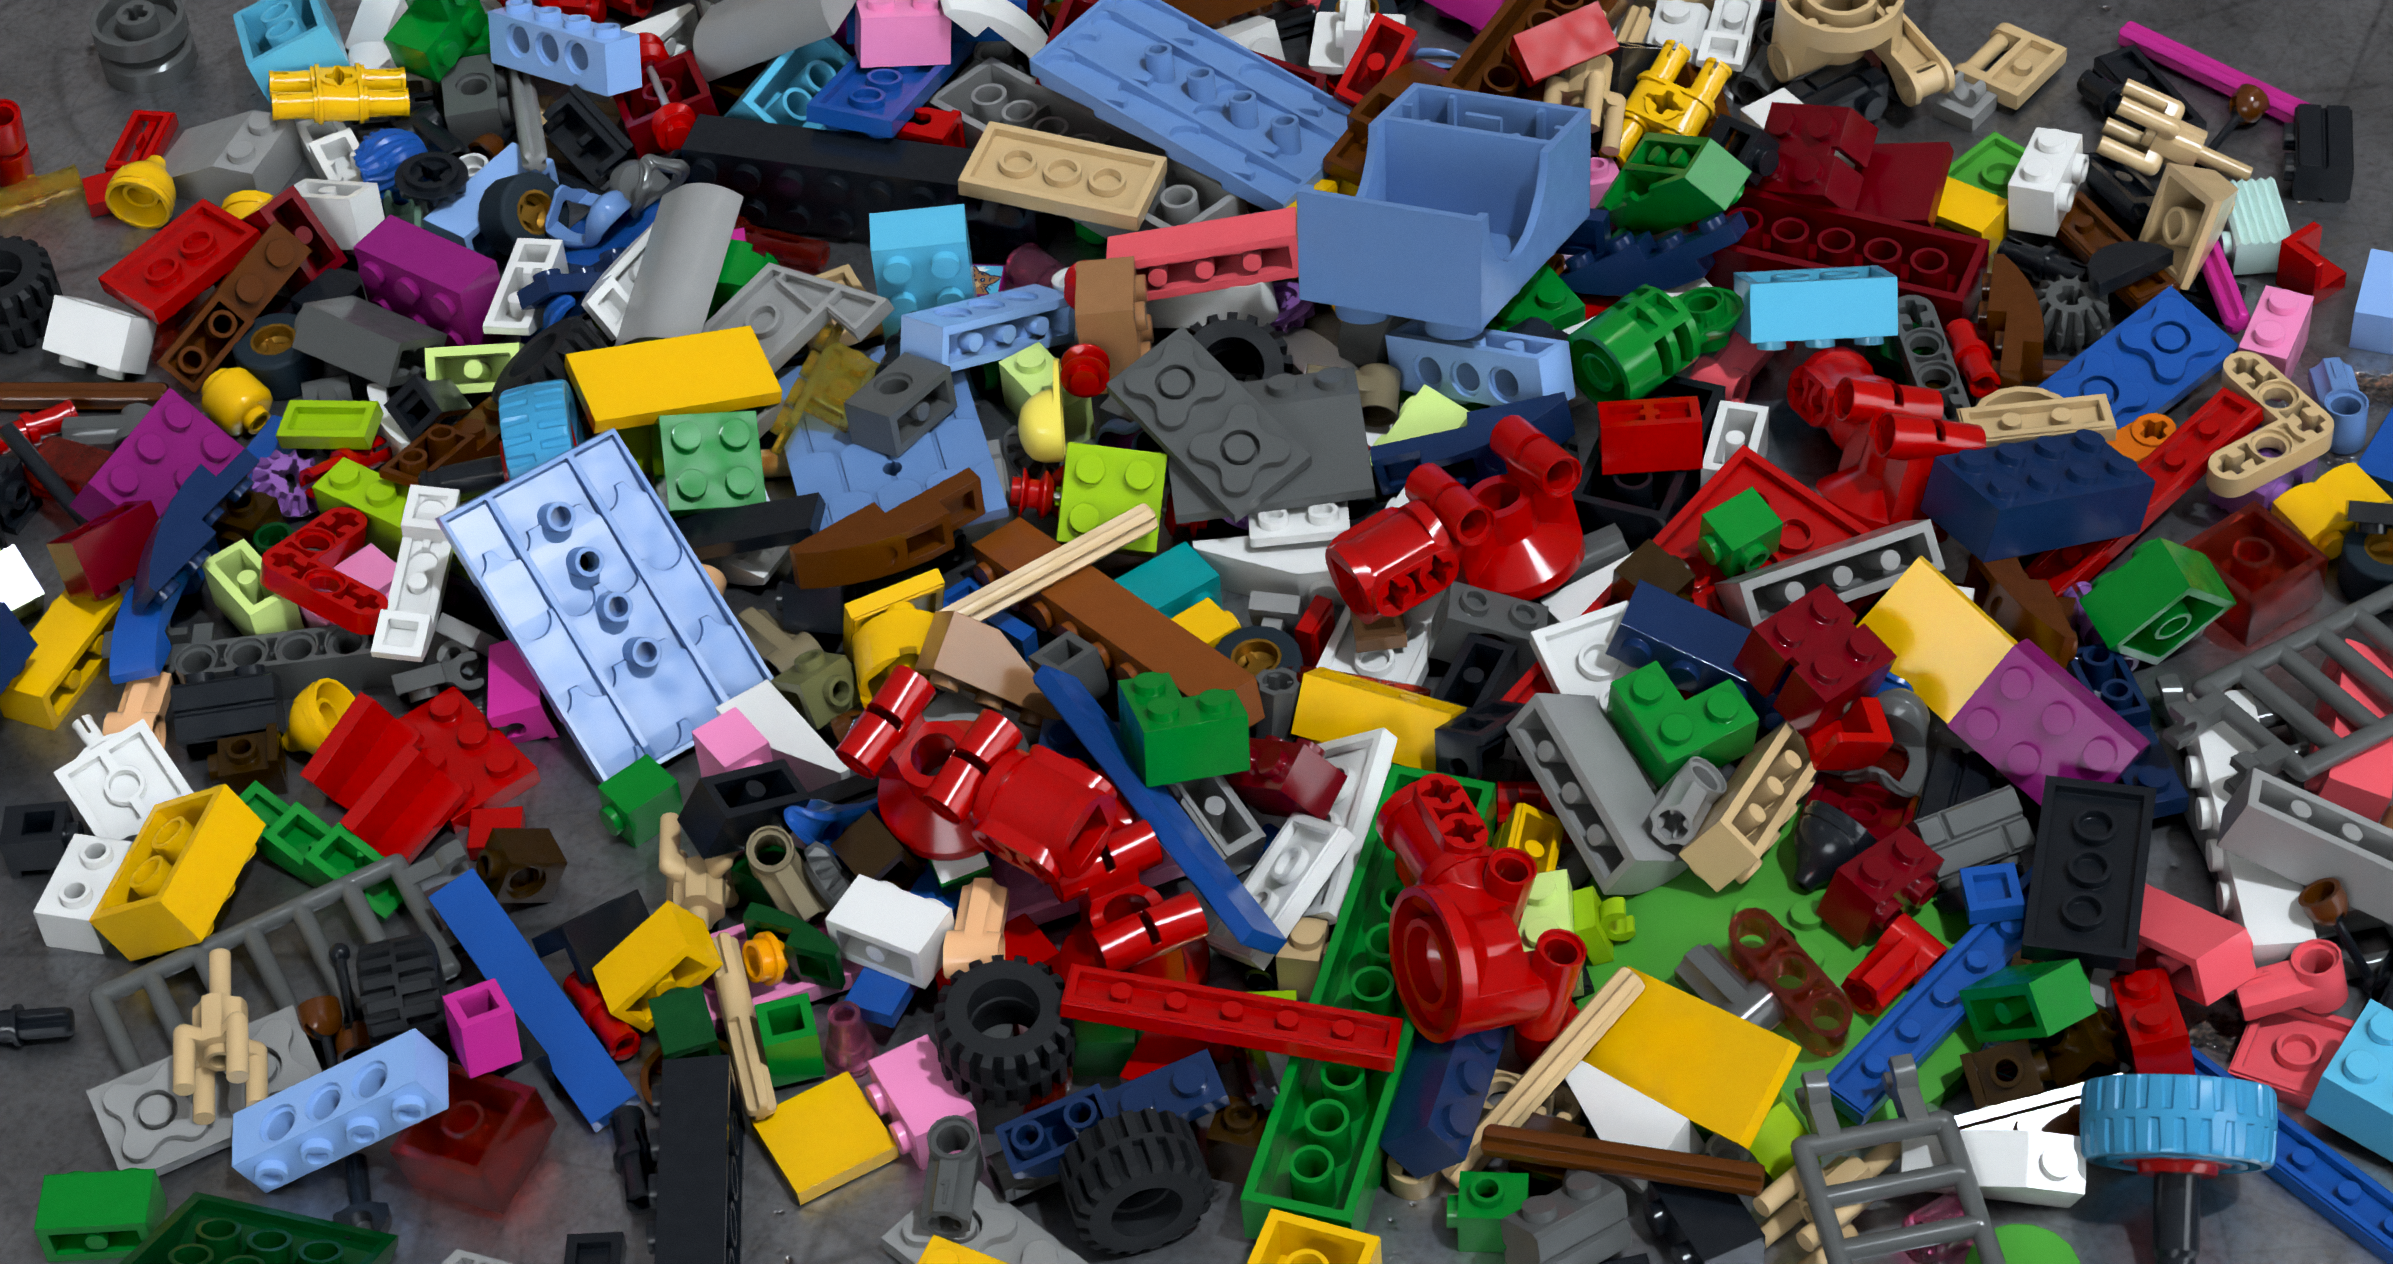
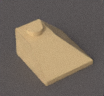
M2167 163L2138 241L2156 243L2174 250L2173 265L2164 270L2180 284V289L2189 290L2222 234L2228 216L2234 209L2235 198L2239 189L2216 170Z

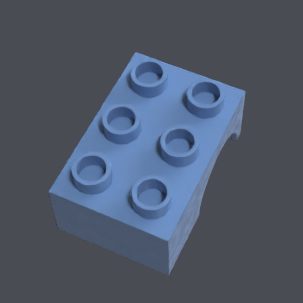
M1413 83L1368 124L1367 153L1356 196L1314 190V185L1304 184L1296 191L1299 299L1335 305L1336 316L1340 320L1352 324H1375L1385 321L1391 316L1425 321L1426 332L1433 337L1443 340H1465L1479 335L1486 325L1520 292L1529 279L1556 253L1558 248L1590 215L1591 109Z

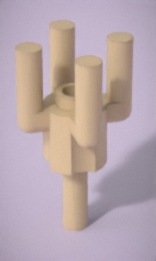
M1604 54L1567 69L1565 78L1558 76L1548 78L1545 84L1543 102L1560 105L1563 103V105L1591 109V133L1599 131L1601 113L1605 112L1601 152L1608 156H1615L1620 151L1626 99L1622 94L1610 91L1613 61Z
M2127 78L2120 93L2123 97L2116 108L2115 114L2146 128L2142 132L2107 117L2100 132L2103 136L2096 147L2095 153L2134 168L2136 171L2147 176L2156 175L2162 164L2174 163L2194 166L2197 163L2206 168L2216 170L2220 174L2236 181L2243 179L2247 182L2249 180L2253 167L2204 146L2203 144L2208 132L2181 120L2185 112V106L2181 101Z
M672 812L665 813L660 817L659 870L666 876L665 902L669 900L704 919L709 931L718 920L725 918V908H733L739 902V896L735 892L734 883L731 878V867L740 851L703 860L701 855L688 858L687 853L680 849L681 825L677 821L679 815Z
M217 948L209 953V994L201 996V1001L192 1008V1025L180 1024L173 1031V1092L179 1096L193 1094V1121L199 1125H208L215 1121V1074L218 1071H226V1079L231 1083L239 1084L246 1082V1108L268 1098V1050L264 1043L249 1039L247 1001L241 996H231V952L224 948Z
M1901 1141L1878 1145L1862 1159L1853 1154L1850 1157L1837 1156L1822 1169L1826 1185L1877 1177L1900 1158ZM1794 1165L1763 1190L1759 1196L1753 1199V1205L1758 1213L1768 1217L1758 1225L1766 1236L1765 1250L1798 1222L1805 1219L1808 1224L1796 1234V1239L1800 1246L1810 1253L1797 1264H1828L1796 1165ZM1875 1201L1834 1208L1844 1238L1859 1236L1852 1220Z

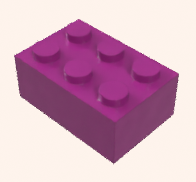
M393 215L385 218L353 247L359 266V275L362 278L368 302L448 334L444 347L498 344L507 336L502 334H484L482 327L501 281L495 260Z
M169 387L69 506L87 521H90L125 501L151 500L158 517H160L185 480L200 464L217 476L245 448Z
M2028 638L2015 644L1947 725L1949 729L2040 806H2042L2046 775L2117 783L2151 744L2146 737Z

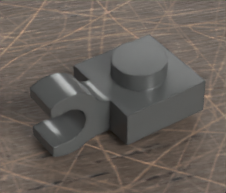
M464 652L450 661L439 662L391 675L396 695L399 697L409 695L410 703H416L434 698L440 694L438 687L449 683H454L467 691L480 689L485 685L484 678L468 681L461 675V669L465 663L478 660L477 653Z

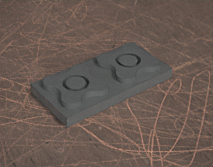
M1183 326L1106 383L1108 394L1235 524L1312 464L1311 455Z

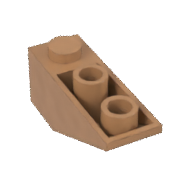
M957 611L935 612L915 666V670L930 676L929 682L933 687L953 694H957L959 688L975 694L973 703L998 713H1002L1004 707L1020 713L1018 722L1041 731L1043 719L1063 720L1035 685L1032 678L1035 673L999 629Z

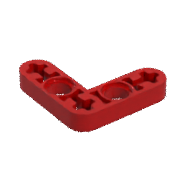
M336 507L327 510L268 549L262 555L260 572L262 586L350 632L360 635L375 634L380 610H388V600L382 593L333 569V567L365 545L368 519L359 510L349 507ZM308 548L319 549L322 551L308 550ZM318 589H322V590H329V591H332V592H320V591H317V590H318Z

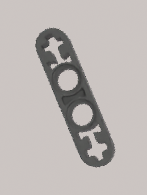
M1919 295L1899 297L1898 336L1892 337L1910 386L1929 388L1923 384L1929 380H1940L1947 383L1948 386L1945 388L1936 389L1942 394L1944 407H1947L1949 419H1947L1943 414L1942 420L1955 421L1956 409L1968 408L1971 405L1935 307L1930 300ZM1911 318H1913L1916 323H1919V328L1913 329V323ZM1917 347H1929L1936 352L1932 355H1918L1912 352V350Z

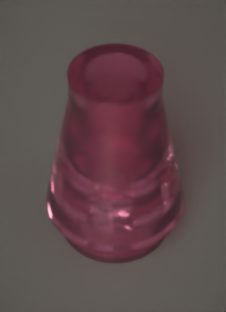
M851 1001L837 1002L830 1007L827 1013L829 1023L824 1055L825 1061L837 1075L848 1071L853 1079L859 1078L870 1072L868 1060L878 1056L879 1047L863 1020L858 1005Z

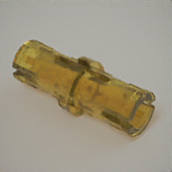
M72 164L37 177L33 173L26 176L27 180L0 188V218L34 206L41 209L47 207V202L83 192L84 187L76 165Z

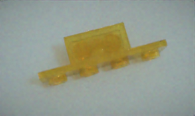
M837 322L834 326L827 323L821 329L812 346L820 352L818 353L812 349L798 374L806 378V380L798 377L784 403L792 408L783 406L770 429L772 433L778 435L770 452L777 456L780 455L797 426L803 411L847 433L849 426L844 402L875 377V371L879 363L866 357L860 351L853 350L839 342L844 328Z

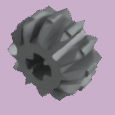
M2058 274L2054 282L2041 280L2039 288L2034 292L2042 311L2044 323L2043 346L2054 344L2058 353L2064 347H2071L2079 353L2083 345L2091 346L2098 341L2100 336L2106 334L2110 321L2108 294L2098 298L2089 289L2088 282L2084 283L2081 281L2079 274L2073 279H2065L2062 275Z

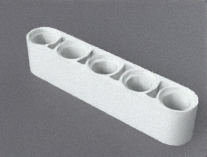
M1069 267L1061 269L1052 276L1053 289L1064 292V277ZM1273 281L1152 300L1145 303L1147 314L1152 316L1153 328H1180L1181 326L1190 328V325L1193 326L1196 322L1204 326L1208 316L1217 314L1219 320H1226L1227 312H1238L1237 319L1246 321L1248 314L1258 317V326L1263 327L1267 323L1274 322L1279 315Z

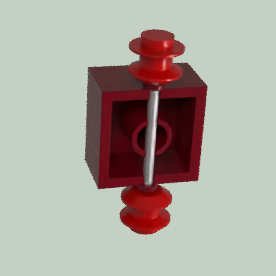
M648 32L637 33L640 38L642 87L613 95L639 160L646 154H666L679 148L681 151V147L699 114L720 116L691 49L669 58L662 40L657 35Z

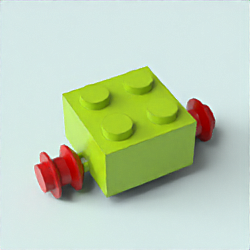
M1068 442L1065 450L1061 487L1056 486V491H1054L1055 481L1047 470L1040 480L1031 479L1026 468H1023L1022 477H1012L1009 506L1019 507L1018 517H1021L1026 508L1036 509L1040 520H1043L1051 511L1052 501H1054V506L1059 507L1055 541L1061 545L1142 503H1146L1155 512L1158 522L1157 529L1112 554L1153 558L1157 550L1160 519H1163V515H1165L1164 525L1171 536L1174 535L1178 527H1188L1192 538H1195L1197 529L1206 530L1208 520L1176 524L1172 491L1168 494L1166 505H1164L1165 499L1162 498L1168 455L1165 453Z

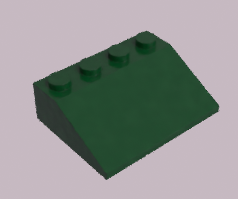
M194 1192L119 1264H389L398 1246V1235Z

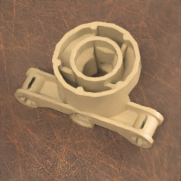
M1776 0L1771 44L1767 48V60L1773 75L1782 83L1819 70L1826 64L1845 65L1853 63L1860 59L1867 50L1872 49L1887 66L1900 99L1908 107L1917 106L1924 97L1937 92L1947 94L1955 88V75L1950 62L1903 12L1905 0Z

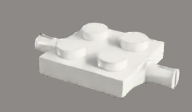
M90 714L81 716L90 733L87 732L79 719L73 722L72 728L79 735L86 748L83 749L76 759L53 772L93 835L97 837L134 842L155 804L194 793L144 719L121 732L104 736Z

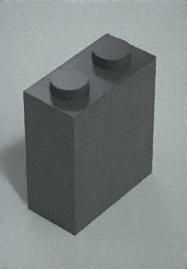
M351 295L303 303V307L299 311L294 323L296 334L292 348L385 387H393L405 384L415 374H420L423 379H426L424 348L444 347L448 334Z

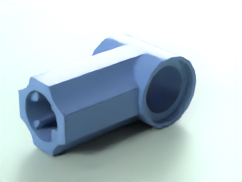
M2340 357L2323 358L2317 366L2309 369L2308 383L2314 402L2323 408L2334 420L2332 445L2328 451L2336 454L2355 453L2365 445L2369 399L2364 393L2359 391L2352 365L2345 364Z

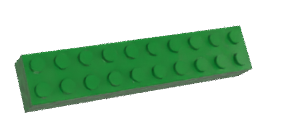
M1396 764L1391 765L1309 1003L1402 1018V1031L1394 1073L1290 1055L1279 1086L1280 1093L1275 1097V1107L1271 1109L1240 1198L1244 1235L1247 1238L1258 1239L1271 1208L1360 1232L1365 1230L1389 1154L1379 1144L1419 1032L1410 1020L1401 1002L1392 972L1389 953L1391 910L1398 894L1406 887L1394 866L1395 852L1386 847L1376 831V817L1382 805L1395 792L1412 782L1420 780L1422 776L1439 772ZM1444 774L1457 780L1466 791L1487 826L1489 832L1487 845L1490 846L1497 825L1496 783Z

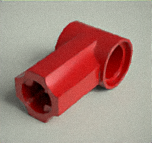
M1907 913L1901 914L1883 933L1875 944L1873 951L1845 978L1841 988L1847 996V1003L1861 1015L1870 1014L1878 1017L1912 983L1916 985L1949 949Z

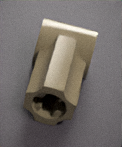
M1383 363L1366 364L1360 367L1359 370H1355L1364 424L1371 427H1385L1395 423L1399 405L1400 371L1391 365ZM1307 364L1306 373L1319 372L1324 368H1328V366Z
M751 606L738 615L737 620L774 678L794 666L795 658L802 653L813 649H821L823 651L812 635L804 631L795 635L790 630L783 629V624L765 609L757 610Z
M764 826L758 828L750 835L746 843L749 868L752 875L762 884L776 908L802 919L813 927L822 923L832 911V908L826 903L808 876L804 862L796 851L791 836L778 826ZM767 846H778L786 852L784 859L776 865L762 864L758 861L757 856Z

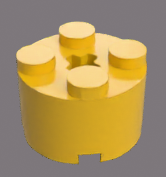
M896 602L889 605L885 613L867 621L852 636L851 646L857 687L864 708L867 707L898 664L913 669L929 681L930 676L915 670V666L934 613L916 609L909 602ZM935 694L934 697H933V698L931 699V701L929 702V704L926 706V708H927L939 695H936V694Z

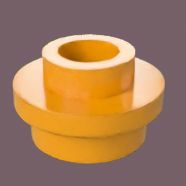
M764 931L757 933L752 940L746 941L743 945L742 960L749 980L753 983L762 982L766 986L779 984L789 965L785 944L778 940L772 932Z

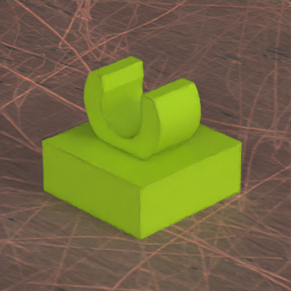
M1594 886L1572 891L1574 931L1585 943L1587 955L1593 966L1614 961L1613 940L1626 941L1636 935L1635 918L1633 915L1626 916L1624 897H1611L1602 902Z

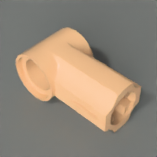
M161 671L159 676L127 682L117 712L107 713L104 719L102 734L106 736L121 732L144 719L165 750L167 737L165 716L171 700L170 688L172 685H175L171 673Z
M974 878L973 882L969 885L962 886L954 930H947L944 939L943 972L946 979H950V976L957 970L965 973L968 972L969 963L978 959L984 964L992 962L993 955L1004 954L1005 960L1004 928L1009 906L1008 888L1000 886L993 878Z

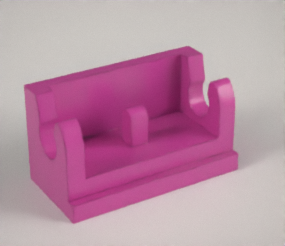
M506 640L489 645L487 719L492 728L505 727L512 723L523 724V728L507 732V738L513 744L547 736L549 739L559 737V719L514 644Z

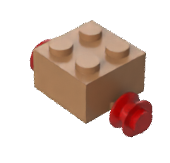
M1134 256L1077 261L1066 271L1064 277V298L1068 305L1075 310L1079 344L1070 347L1063 354L1060 379L1065 390L1074 396L1089 398L1100 394H1108L1106 383L1152 349L1151 343H1154L1152 316L1147 314L1145 304L1148 303L1146 275H1137Z

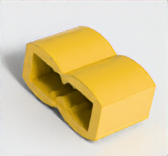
M2346 463L2328 471L2315 482L2295 486L2272 502L2269 526L2306 564H2314L2322 560H2332L2342 553L2344 536L2356 524V522L2344 521L2346 500L2393 504V499L2356 463Z

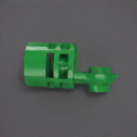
M1648 283L1643 284L1569 334L1565 341H1569L1573 380L1583 394L1596 406L1597 402L1643 399L1693 364L1698 359L1700 353L1717 351L1729 343L1730 331L1741 319L1744 308L1742 298L1734 291L1721 287H1698L1671 297L1664 291L1649 286Z

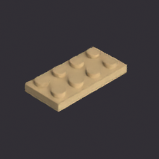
M989 121L958 179L959 195L1138 232L1167 173V157Z

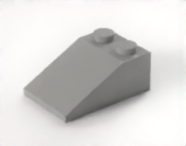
M251 110L185 129L164 157V160L166 161V170L174 181L176 198L194 202L204 198L214 205L221 207L225 198L232 193L242 190H257L273 196L278 194L305 157L294 119L273 121L272 113Z

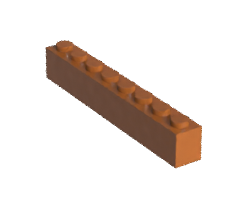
M1019 516L971 544L977 564L973 568L975 577L983 586H986L1062 545ZM1088 565L1010 607L1016 612L1020 610L1030 617L1044 632L1049 631L1056 637H1059L1069 630L1097 647L1105 671L1117 680L1134 678L1136 675L1144 672H1169L1182 698L1200 695L1203 691L1209 689H1234L1248 713L1249 728L1265 718L1257 680L1254 675L1092 565Z

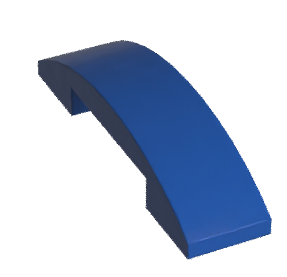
M202 566L192 576L183 571L176 578L181 583L177 591L162 606L153 601L141 614L132 608L134 582L129 587L120 605L111 641L109 677L113 685L160 675L172 649L165 629L180 597L198 593L205 578Z

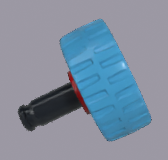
M563 379L536 382L503 391L499 396L498 403L502 439L499 443L500 454L440 466L434 471L421 470L418 474L419 485L459 489L461 495L460 503L470 501L586 441L579 410L568 382Z
M2121 1074L2091 1078L2084 1082L2081 1089L2079 1119L2080 1149L2083 1158L2087 1159L2088 1163L2137 1171V1174L2140 1176L2154 1178L2152 1250L2156 1257V1264H2196V1259L2200 1253L2201 1180L2217 1178L2218 1174L2261 1172L2274 1166L2278 1137L2277 1095L2275 1090L2269 1085L2235 1078L2189 1074Z

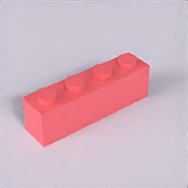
M1296 207L1107 237L1106 259L1134 256L1137 275H1146L1148 301L1227 289L1235 286L1252 285L1260 282L1265 283L1297 278L1299 274Z
M2345 638L2344 641L2393 679V658L2383 650ZM2327 655L2320 669L2322 673L2378 718L2393 712V707ZM2318 698L2313 715L2339 737L2343 738L2359 730ZM2393 736L2305 781L2304 789L2378 823L2392 799ZM2310 742L2309 754L2320 750L2315 744Z

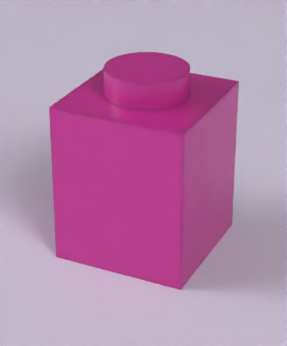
M495 978L442 996L451 1046L470 1079L523 1060L514 1009Z

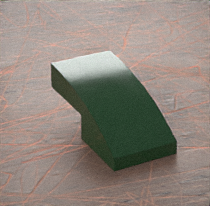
M750 902L743 916L747 940H752L759 932H772L778 940L785 944L793 980L838 990L843 989L846 980L840 950L829 937L791 914L766 905Z

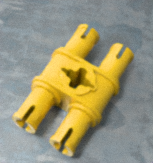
M1666 40L1651 68L1639 73L1636 77L1638 82L1626 101L1619 154L1608 156L1603 154L1600 148L1599 156L1604 159L1610 157L1614 159L1616 157L1615 164L1618 168H1622L1639 139L1646 132L1698 136L1706 121L1712 119L1716 112L1714 101L1727 79L1731 77V68L1720 60L1715 69L1713 67L1717 59L1713 57L1706 58L1704 66L1690 88L1679 86L1674 81L1685 63L1690 59L1691 53L1681 43L1673 51L1672 49L1676 44L1675 40Z
M358 62L354 63V66L335 65L333 67H319V64H314V66H309V70L302 71L269 70V92L273 121L314 119V123L324 125V122L359 121L360 124H364L366 121H369V117H410V99L408 88H406L405 67L365 69L364 65H360Z

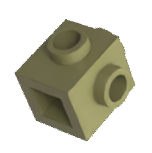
M813 649L796 657L794 666L770 680L775 688L815 730H819L823 726H830L832 718L846 712L861 702L855 668L847 660L846 655Z

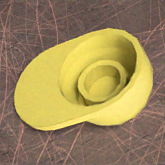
M1059 358L1053 359V388L1038 392L1028 398L1022 405L1018 417V434L1025 452L1033 460L1042 463L1064 462L1065 459L1064 405Z

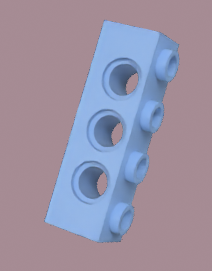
M508 0L505 2L506 7L488 11L491 63L569 86L577 84L580 89L607 97L642 87L639 34L621 30L620 25L617 23L592 22L591 17L588 15L563 14L559 7L532 5V0Z
M1031 284L901 315L900 356L906 352L950 366L951 372L1005 359L1037 342H1040L1045 348L1073 342L1075 310L1066 302L1063 291Z
M1415 319L1385 334L1389 365L1397 368L1401 373L1400 390L1413 392L1414 395L1426 384L1457 404L1474 402L1486 404L1489 407L1564 391L1567 401L1576 397L1569 341L1484 328L1482 333L1473 338L1443 340L1429 335L1425 330V321Z
M414 1028L234 1113L232 1167L263 1192L268 1193L448 1109V1056Z

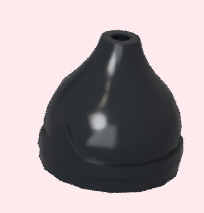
M1812 800L1804 809L1795 830L1796 869L1793 881L1800 888L1811 892L1817 887L1831 882L1837 868L1876 844L1877 841L1866 828L1841 810L1828 803Z

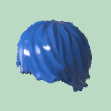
M381 128L378 132L374 133L373 131L370 132L369 136H363L364 140L354 150L357 155L353 157L356 161V166L361 172L360 177L363 182L377 183L382 207L383 195L386 190L392 192L395 204L404 205L409 203L408 199L401 198L399 189L395 187L394 175L396 169L404 160L416 154L428 152L422 140L412 131L397 128Z

